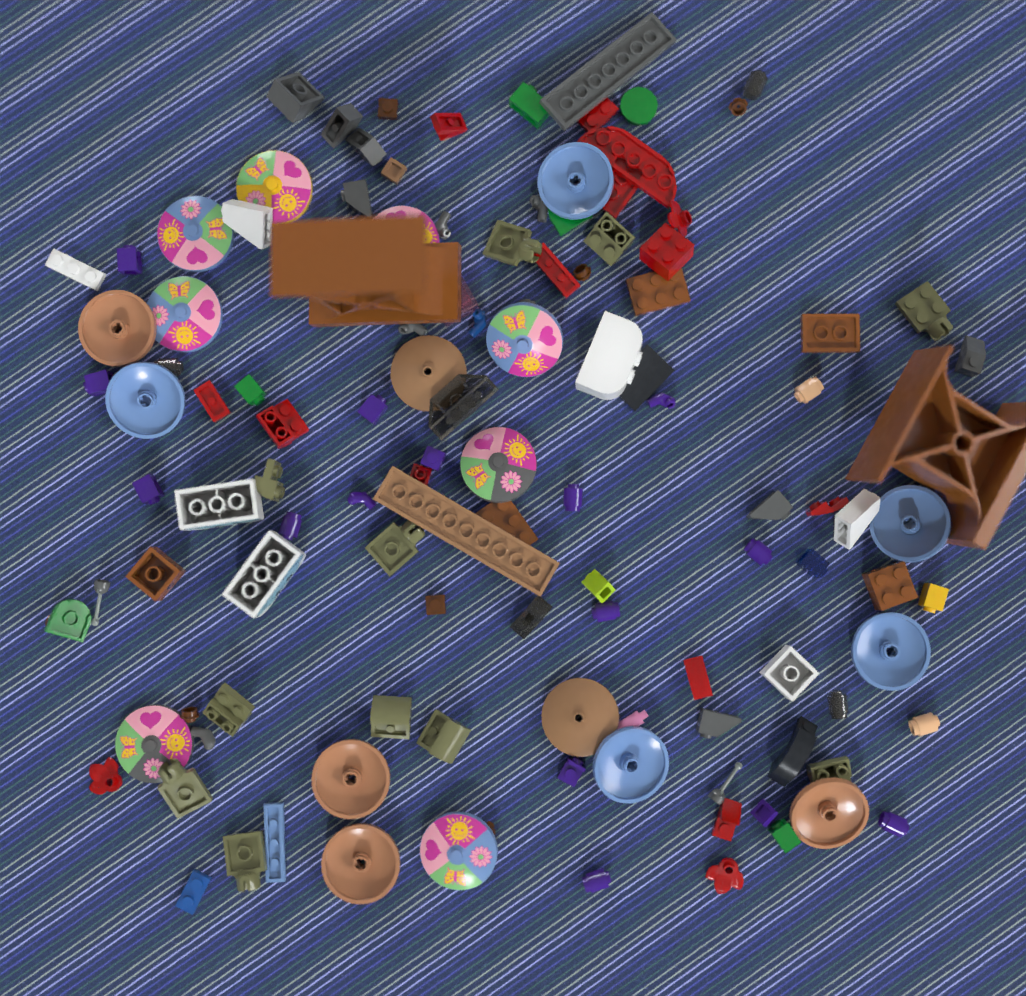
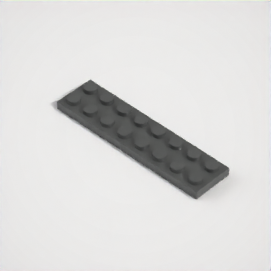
M651 12L540 99L539 103L563 131H566L674 45L677 39L656 15Z

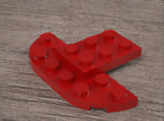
M613 126L594 128L578 139L577 142L588 143L600 149L608 158L613 169L614 186L609 200L601 209L603 212H608L616 219L638 188L666 208H670L669 201H674L677 185L674 170L662 155L626 130Z

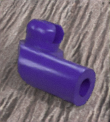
M659 393L646 400L650 408L660 404L668 409H672L676 405L675 399L665 393Z
M352 492L347 498L349 504L363 503L369 510L377 505L366 492Z

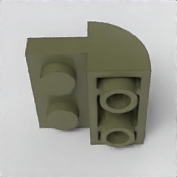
M606 212L583 242L605 262L613 266L631 246L636 237Z
M268 458L263 477L255 475L256 489L263 497L279 502L285 494L284 484L277 481L282 476L283 467H281L282 464Z
M224 683L214 698L208 703L203 714L222 728L224 732L233 737L251 716L255 706L228 684Z
M374 695L370 715L371 737L410 739L412 697Z
M435 709L416 743L436 758L452 764L470 734L471 729Z
M846 755L807 764L806 766L810 784L824 778H842L851 782V767L849 758Z

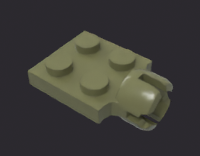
M497 220L482 254L485 257L517 267L518 263L523 260L530 263L537 262L539 257L534 256V253L541 255L542 244L538 240L531 238L532 232L530 229Z
M928 281L895 303L918 334L925 331L934 341H938L953 329V325L946 317L951 311Z
M410 520L402 526H398L393 522L365 547L389 577L419 552L416 544L425 536L422 527L412 533V530L418 525Z
M176 758L170 759L171 765L166 761L159 767L158 775L163 783L159 784L157 789L177 819L212 802V795L194 767L185 769Z
M263 830L223 836L227 876L235 877L239 892H245L247 889L249 892L258 889L261 886L260 872L267 870Z

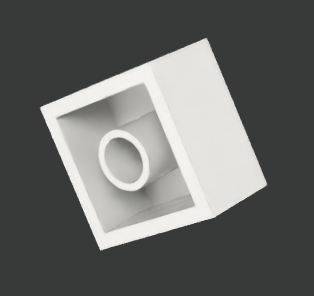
M785 645L759 672L784 697L792 702L819 674L789 645Z

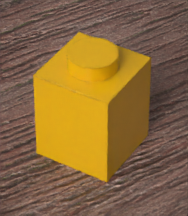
M924 583L918 605L923 606L924 611L934 614L935 611H943L949 589L931 583Z

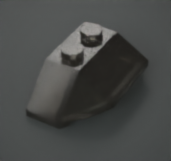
M458 374L430 399L428 427L442 441L499 389L487 375Z

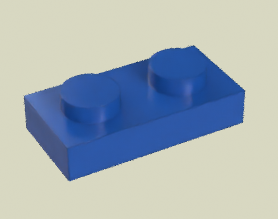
M194 869L176 907L193 915L212 877Z

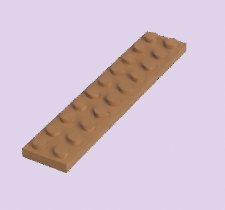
M394 466L391 467L373 500L540 597L560 564L558 561Z

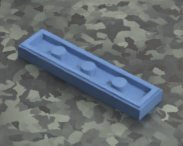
M284 802L264 803L266 883L285 882Z

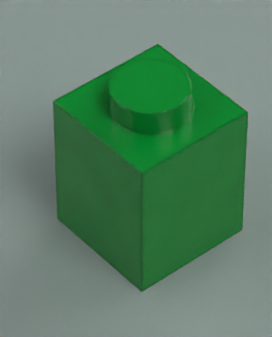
M250 374L234 386L251 406L261 404L267 395Z
M785 819L776 820L771 824V828L768 829L785 854L801 843Z

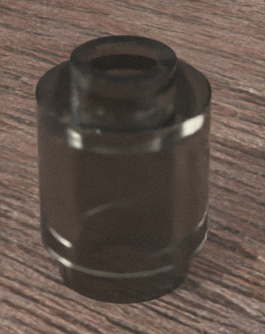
M761 70L751 71L743 88V96L745 98L755 101L761 96L768 81L765 72Z
M178 357L159 358L154 361V363L170 370L176 377H179L184 371L183 362Z
M842 690L830 691V694L827 695V702L832 719L848 718L847 694L842 693Z

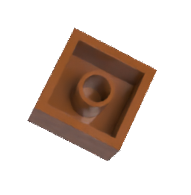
M150 546L125 577L154 601H162L186 570L161 549Z
M896 561L862 574L875 610L883 611L918 598L904 561Z

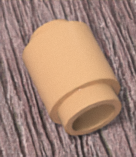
M817 377L809 378L795 388L794 396L799 403L803 402L806 404L821 394V391L824 389L823 384Z
M930 712L913 717L912 720L908 721V725L914 736H923L938 731L940 721L937 715H933Z

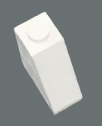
M235 199L222 203L223 223L259 249L271 246L272 207Z
M863 489L835 515L834 541L850 550L879 512L880 497Z

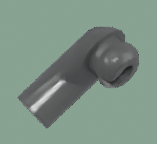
M532 195L530 203L538 211L537 221L544 223L547 221L548 208L540 196Z
M446 211L441 213L435 224L441 239H447L451 235V231L447 226L451 214Z
M400 324L398 331L400 334L416 332L424 336L427 328L421 324Z
M193 726L191 735L200 737L204 748L212 750L216 743L212 731Z

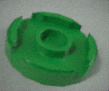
M631 88L621 98V115L632 125H645L656 115L657 99L652 91L647 88Z

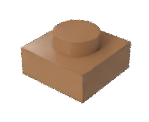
M390 157L381 171V175L398 185L407 171V167Z

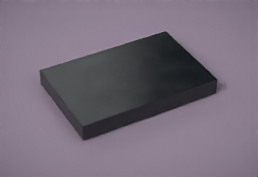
M648 344L640 351L643 352L639 366H634L633 368L635 375L631 385L627 383L625 390L619 395L634 412L675 371Z

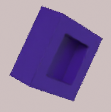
M764 799L750 812L765 828L779 814Z

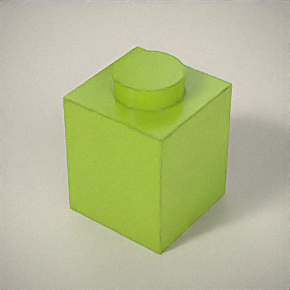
M596 569L589 573L581 582L601 603L616 591Z

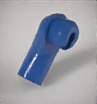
M481 309L473 311L474 326L468 331L473 338L486 327V315Z

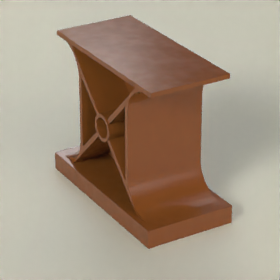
M425 214L271 222L270 297L309 298V325L313 327L461 322L462 246L458 242L426 243Z
M952 345L914 350L845 479L848 481L881 483L887 471L894 467L935 492L944 501L951 518V530L945 544L986 550L1026 475V402L1002 403L996 416H994L951 387L947 378L946 367L948 358L954 348Z

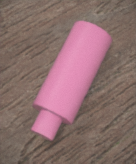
M645 710L640 713L635 711L619 721L618 729L629 726L638 727L649 716Z

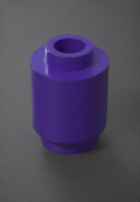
M568 484V488H564L563 494L565 511H580L583 488H579V484Z
M287 511L286 516H283L279 534H282V537L290 541L293 538H297L302 524V515Z
M752 538L743 549L746 551V555L760 566L763 563L767 565L773 558L771 555L772 550L758 539Z
M613 600L594 603V608H591L592 617L597 619V622L616 620V617H620L618 602H613Z
M883 811L878 819V826L895 836L902 837L909 831L910 825L908 820L892 812Z
M603 868L587 873L586 876L582 877L586 893H594L609 888L608 883L612 882L609 872H604Z

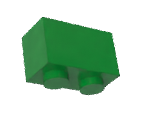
M523 82L509 98V106L537 129L549 117V113L539 103L543 97L530 84L527 85Z

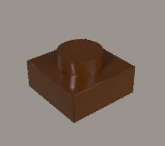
M379 98L378 119L397 120L398 99Z
M445 594L425 596L427 615L446 614Z

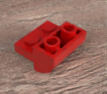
M288 398L256 415V418L278 449L292 444V441L309 431V428Z

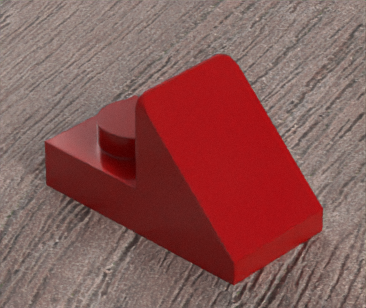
M434 113L430 116L433 127L441 141L467 131L461 113Z
M728 798L724 799L719 807L711 833L712 836L728 841L732 840L736 825H740L741 802Z

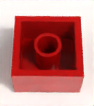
M665 222L640 247L639 260L666 281H669L693 257L695 244Z

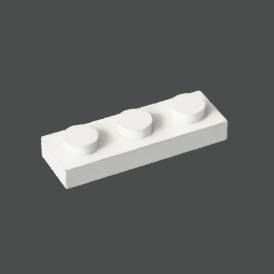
M54 248L45 266L96 291L99 290L106 277V274Z

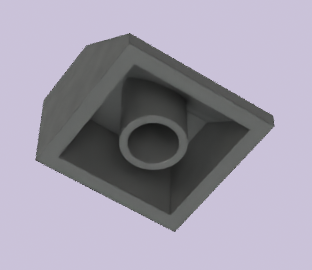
M300 72L274 79L266 96L292 123L306 118L325 98Z

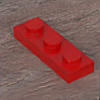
M543 242L541 255L534 253V256L539 257L535 264L567 299L581 285Z

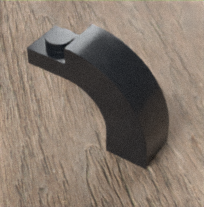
M802 716L797 719L788 745L771 764L768 778L785 787L797 775L814 747L817 739L815 736L817 725Z

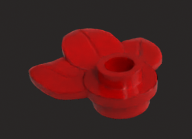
M671 200L669 201L671 212L667 215L668 222L672 228L678 229V232L685 237L687 235V228L692 224L691 214L688 210H681L679 204Z
M108 757L104 765L92 764L89 767V775L94 780L89 786L91 792L104 794L107 791L115 792L121 787L123 780L118 774V764L113 758Z
M728 857L722 859L718 865L709 867L705 878L714 880V887L718 894L727 893L731 887L740 890L744 884V877L738 870L737 862Z

